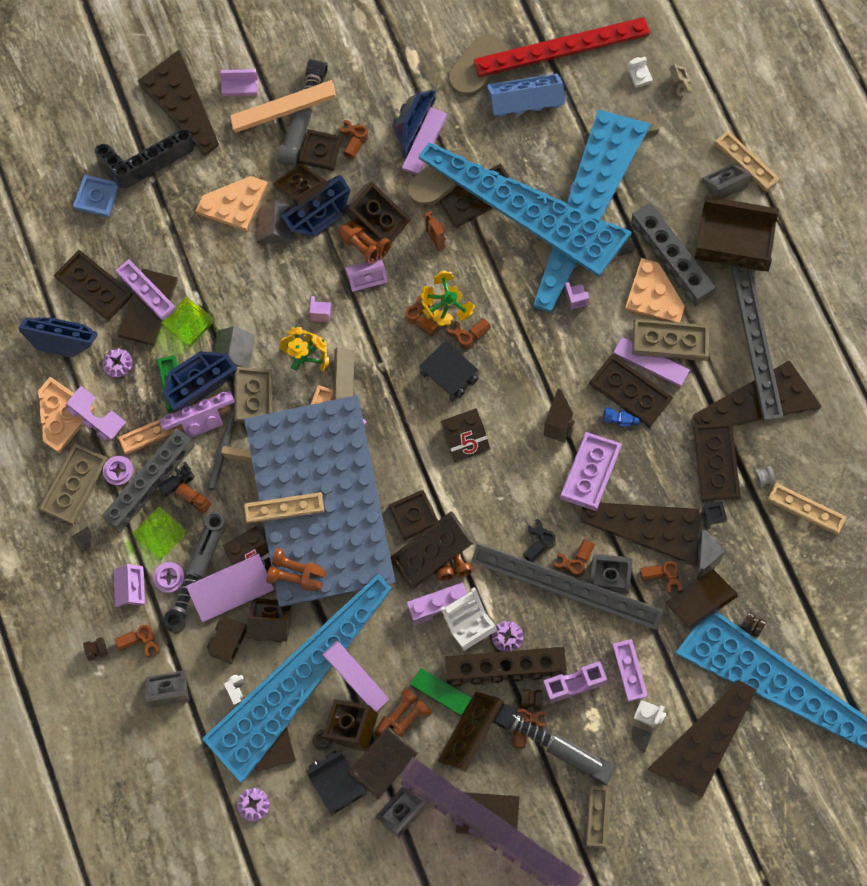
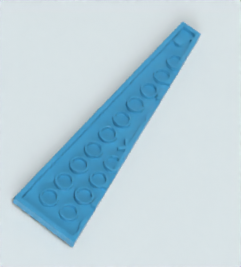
M598 109L567 205L584 210L585 213L591 216L595 215L601 220L651 124ZM552 247L533 308L550 313L553 311L563 292L565 283L569 281L577 265V262Z
M430 142L418 156L419 160L598 277L601 276L632 235V232L611 222L609 224L600 220L595 215L591 216L585 213L584 210L573 208L567 205L566 202L554 199L548 194L509 177H503L496 171H490L483 168L480 164L469 162L464 157L455 155Z
M379 574L202 738L240 783L243 784L333 667L322 654L336 641H339L347 649L393 590Z
M715 612L695 626L675 653V655L733 684L740 680L757 689L755 695L867 750L866 716L719 612Z

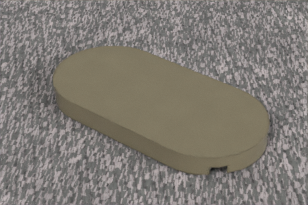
M482 35L471 43L449 74L450 85L455 92L461 95L476 94L484 87L492 75L478 78L474 59L506 51L502 40L493 35Z
M450 150L453 154L462 156L470 162V158L464 152ZM428 165L409 182L408 193L410 199L415 204L420 206L428 204L430 206L438 203L458 184Z

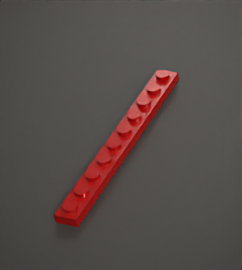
M645 17L475 58L474 65L478 78L646 37L649 36L650 31Z

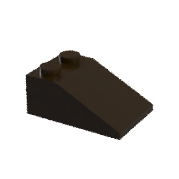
M372 181L366 183L342 210L352 221L361 225L365 231L379 241L383 238H388L393 242L411 220Z

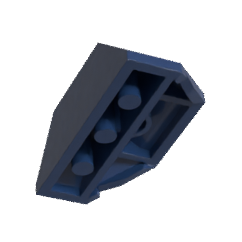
M436 90L419 92L409 97L406 104H402L399 117L393 121L394 137L404 158H407L430 107L432 108L436 101Z
M341 175L328 180L329 186L301 206L293 203L281 215V218L291 232L316 236L344 216L342 210L347 205L351 190Z
M25 317L19 326V332L37 350L72 358L91 347L97 337V332L84 324L51 317H37L33 319Z
M200 351L168 372L163 396L173 410L192 406L221 387L236 372L237 367L227 353Z

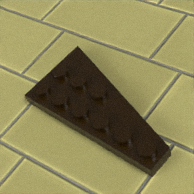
M177 50L137 80L140 87L180 130L187 129L191 132L194 145L204 156L219 146V142L180 50Z
M790 360L773 369L783 416L821 408L820 403ZM755 380L693 414L696 423L703 425L732 422V425H742L746 422L762 421Z
M600 503L597 511L582 507V523L600 530H606L616 534L615 536L624 537L636 544L673 556L677 560L686 561L690 565L697 567L699 509Z
M739 680L675 741L648 770L702 798L757 689Z

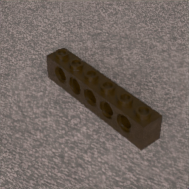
M564 647L445 656L447 684H451V686H462L463 683L471 682L472 685L483 684V681L501 683L504 679H511V681L517 682L531 677V680H539L543 676H551L552 678L561 674L565 675L567 671ZM547 660L551 663V666L543 668L540 662ZM528 662L531 664V668L524 670L520 667V664ZM507 663L511 666V669L503 671L500 666ZM483 665H489L491 671L483 673L480 668ZM463 667H469L472 671L470 674L465 675L460 670Z

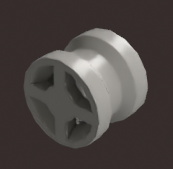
M766 466L763 470H754L755 480L759 488H763L767 484L773 485L776 483L771 466Z

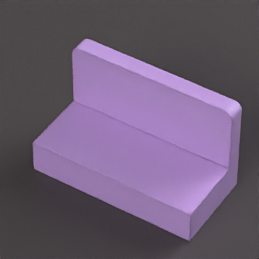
M255 69L220 70L222 97L258 96V77Z
M377 259L374 264L364 262L346 267L352 292L388 283L382 259Z
M126 564L114 570L115 607H122L127 604L137 606L145 604L143 566Z

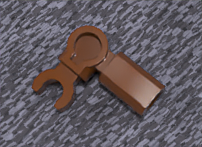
M344 120V126L348 128L343 129L340 127L339 131L342 135H350L352 138L343 154L345 157L353 160L360 150L362 143L368 140V131L363 125H352L350 121Z
M419 295L416 304L407 308L405 319L409 324H416L417 327L433 336L438 330L439 325L422 315L424 306Z
M482 318L469 329V332L461 330L460 323L454 321V325L457 327L455 330H451L449 327L446 328L450 336H455L461 348L470 349L473 346V341L475 339L478 340L490 330L491 325L485 318Z
M184 483L180 484L175 491L179 497L189 504H193L203 514L211 506L206 497L200 495L197 491L195 492Z
M583 539L575 556L577 560H568L564 554L558 553L557 557L562 559L563 562L561 564L554 562L553 566L556 569H566L567 572H570L575 577H581L585 573L584 564L588 562L595 544Z
M668 561L664 566L654 565L640 568L642 581L665 576V580L668 581L666 588L668 594H671V586H676L678 592L682 590L681 583L677 581L679 578L678 566L675 562Z
M141 625L137 632L131 631L115 638L119 651L137 644L140 640L142 645H145L144 652L148 658L150 657V648H155L157 653H160L158 645L153 643L155 639L148 625Z
M526 709L517 710L519 712L518 715L524 718V721L531 722V724L533 723L540 728L545 727L546 723L539 722L538 717H545L546 712L539 711L533 714V712ZM514 730L512 747L526 748V735L523 733L519 734L518 730Z

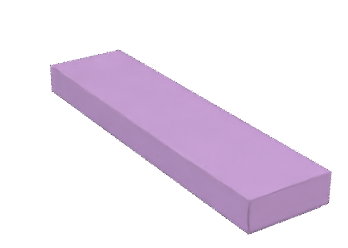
M430 107L402 166V171L417 175L422 171L425 163L419 160L418 156L429 142L435 144L447 118V113Z
M129 259L115 270L116 274L162 321L177 310Z
M621 337L613 355L680 388L682 387L690 369L665 357L632 355L633 342Z
M336 641L322 654L360 698L376 712L389 700L386 694L339 641Z

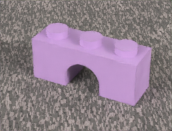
M80 386L66 403V411L73 417L78 416L81 418V423L88 429L93 428L98 432L96 435L103 441L108 440L110 442L126 421L112 410L105 417H95L91 413L90 406L96 397Z
M463 582L408 601L407 608L414 626L433 620L435 615L441 613V607H447L465 596L467 593Z
M599 661L581 667L579 671L567 676L561 674L543 680V688L549 704L604 686L606 685L607 678Z

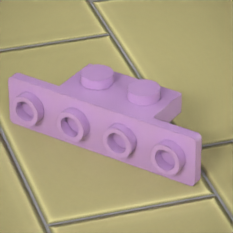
M230 391L221 392L215 397L200 401L198 404L184 407L181 411L167 414L159 421L163 431L182 424L186 435L192 438L222 426L223 422L217 409L232 404L235 401Z

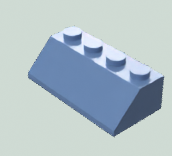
M558 74L487 84L493 115L498 117L506 116L507 113L512 112L521 114L525 110L531 109L533 111H540L544 107L558 108L565 104L563 82Z

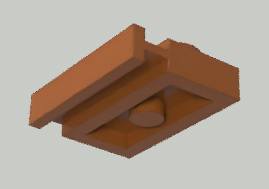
M429 211L424 214L425 231H429L430 239L437 250L440 251L445 248L446 237L444 233L446 230L441 222H437L436 218L432 219V212Z

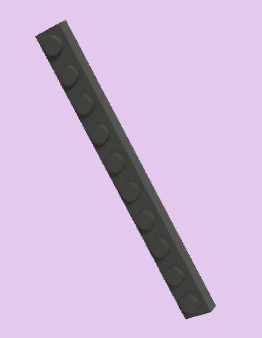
M730 265L763 423L782 421L784 417L753 272L749 268Z
M477 543L471 560L472 563L653 629H657L663 612L662 609L481 543Z

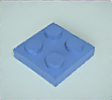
M84 174L73 208L74 210L109 218L120 187L113 181Z

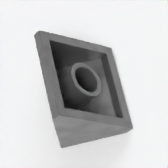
M733 163L702 177V180L712 197L722 199L748 187L751 175L749 171Z
M275 200L260 207L257 242L294 244L295 232H291L281 218V215L290 207L289 205Z
M236 326L218 330L214 352L227 353L235 366L249 367L255 335Z
M703 530L698 541L696 579L701 578L721 562L725 553L710 534Z
M593 554L590 583L616 593L629 594L633 558Z
M185 670L145 677V701L150 708L189 701Z
M402 787L375 817L399 838L426 809L424 801Z

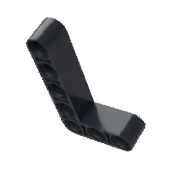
M181 129L125 161L108 144L98 145L94 152L100 168L118 187L124 189L192 152L194 143L191 132L187 129Z

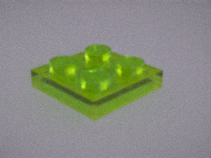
M186 296L176 307L177 310L162 321L161 324L190 348L215 320Z
M159 506L132 535L161 561L188 532Z

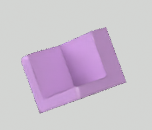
M569 282L565 283V293L570 310L589 305L588 292H585L583 285L570 287Z
M311 296V322L330 323L331 303L316 302L315 296Z

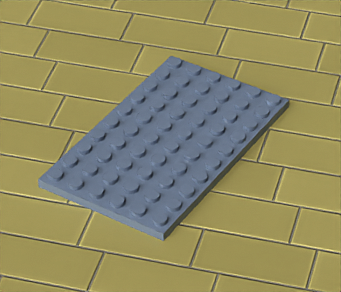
M358 395L245 418L259 501L322 492L325 513L263 522L272 567L291 574L303 575L300 572L285 567L272 565L274 552L278 547L282 548L285 556L294 562L307 565L312 562L327 571L325 578L309 576V579L323 583L321 591L301 589V585L289 581H276L275 588L279 607L358 592L377 574L389 585L396 584Z

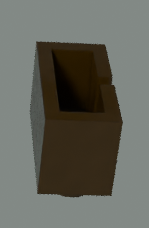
M224 615L223 619L218 621L215 628L217 632L214 638H210L207 649L210 656L232 664L239 649L236 646L237 644L241 645L247 632V626Z

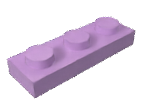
M632 639L613 643L612 646L627 701L632 702L647 698V691Z

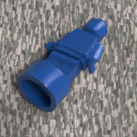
M605 407L602 418L604 423L620 424L619 427H630L631 424H640L639 418L633 417L632 414L625 412V410L615 412L611 408Z

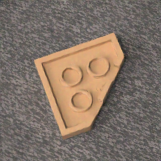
M250 176L202 196L196 209V214L248 231L268 187V182Z
M641 258L625 310L661 321L680 323L685 306L659 263Z
M49 377L38 390L43 429L42 435L43 442L60 454L83 424L81 423V418L78 416L73 417L66 411L67 407L65 405L74 393ZM90 406L91 413L93 414L95 409L93 406Z

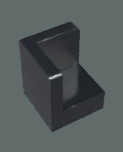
M722 501L703 505L701 515L705 530L710 529V526L713 524L727 521Z

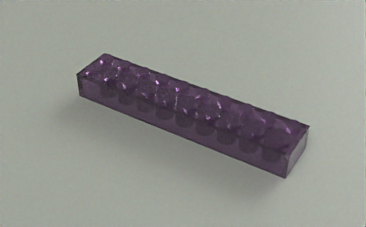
M414 757L411 758L400 774L399 778L402 780L400 784L410 792L415 789L419 792L417 796L428 804L432 801L436 804L434 808L443 815L447 813L452 815L451 820L460 827H463L465 824L470 828L468 830L470 834L477 839L482 836L487 840L485 844L496 851L498 848L504 852L503 857L512 863L515 860L521 864L519 868L530 875L532 872L538 876L537 881L544 886L549 884L552 886H578L584 878L579 872Z

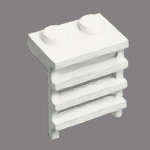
M472 588L471 592L447 607H441V612L444 615L450 633L463 651L497 631L495 624L485 613L475 588Z

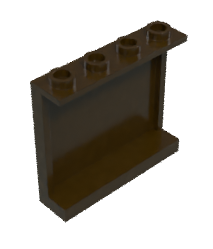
M705 196L694 259L769 272L779 208Z

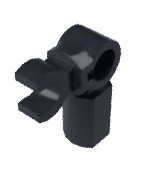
M184 462L181 468L178 469L176 467L174 469L176 476L172 475L158 485L165 497L174 492L180 484H187L194 479L195 475L192 473L187 462Z
M539 519L535 520L536 525L539 526L537 529H533L530 525L528 526V531L532 535H537V538L540 540L536 541L523 553V557L530 562H534L546 549H551L556 544L555 534L546 528L544 529Z

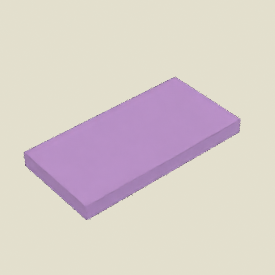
M585 432L560 499L597 511L622 444Z
M259 554L186 586L202 622L274 590L272 584L266 582L267 572Z

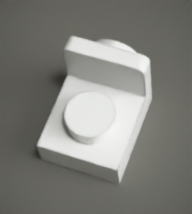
M646 57L634 58L628 64V73L635 89L652 84L653 80L646 65Z
M242 675L231 676L224 683L235 707L244 698L239 687L235 689V687L245 683Z
M641 700L633 720L656 729L658 723L662 725L665 718L664 706L658 707Z

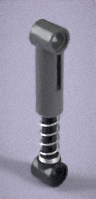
M309 59L306 67L307 81L303 90L319 85L320 81L325 80L328 63ZM311 107L293 113L284 143L279 148L277 158L279 163L297 166L302 142L312 115Z
M211 512L206 516L204 528L185 570L187 578L183 580L184 585L180 587L181 592L177 595L178 599L174 602L175 605L164 615V624L171 633H180L185 628L187 605H190L189 601L191 598L186 586L198 581V579H203L219 539L226 530V522L218 512ZM214 521H220L217 527H212L211 524ZM179 618V622L176 625H170L171 619Z
M503 703L493 721L494 724L505 730H510V728L518 730L519 734L523 733L526 735V738H532L533 742H539L540 746H546L548 753L586 773L596 782L607 786L616 769L614 764L594 756L557 734L553 736L552 734H547L545 730L538 729V726L531 725V722L524 721V718L518 715L519 712L515 708Z

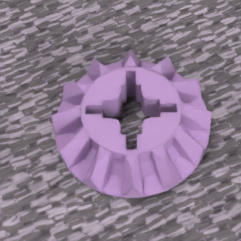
M119 348L116 350L110 349L109 353L104 354L102 361L104 371L111 377L126 375L131 370L133 364L131 355L126 350ZM112 359H120L122 365L116 364L114 366Z
M123 456L110 458L103 467V476L106 481L116 486L126 484L132 479L134 472L131 461ZM120 465L121 470H123L124 472H121L118 478L117 474L114 471H116Z
M173 562L161 564L153 575L155 586L161 592L169 594L178 591L183 585L185 578L182 568ZM169 571L172 577H175L174 579H171L170 585L168 584L166 579H163L164 577L168 576Z
M503 621L496 625L497 631L492 633L494 646L502 652L517 650L523 642V632L520 626L513 621ZM510 629L513 639L509 638L505 644V637L502 634H506Z
M256 788L245 790L239 795L237 802L238 812L244 819L249 821L262 819L267 814L270 806L268 796L262 790ZM249 797L254 801H259L256 804L257 812L252 807L246 808L250 804Z

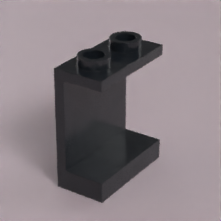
M446 340L419 366L420 374L424 377L427 375L431 377L449 394V399L452 402L456 398L460 399L464 395L465 389L469 385L473 386L478 381V369Z
M341 750L330 752L325 756V760L320 763L316 761L308 766L309 769L306 771L331 816L366 795L362 785L348 773L351 768Z

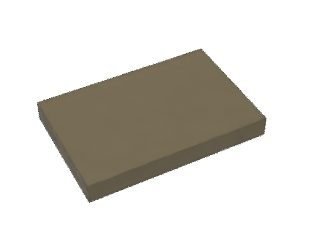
M236 366L237 370L234 373V422L245 423V418L273 413L272 369Z

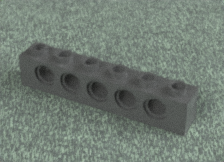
M650 202L632 213L631 225L633 229L639 231L643 242L652 248L656 259L662 261L665 271L671 273L675 284L684 290L687 300L697 306L713 296L716 289L715 285ZM652 225L654 228L649 229L646 226ZM657 239H662L665 242L659 243ZM668 253H673V254H675L676 256H675V257H670V256H668L667 254H668ZM684 267L686 271H680L678 268ZM694 281L698 285L693 286L689 282Z
M177 428L101 515L104 521L121 533L159 489L158 485L172 474L174 469L178 467L195 447L192 439Z

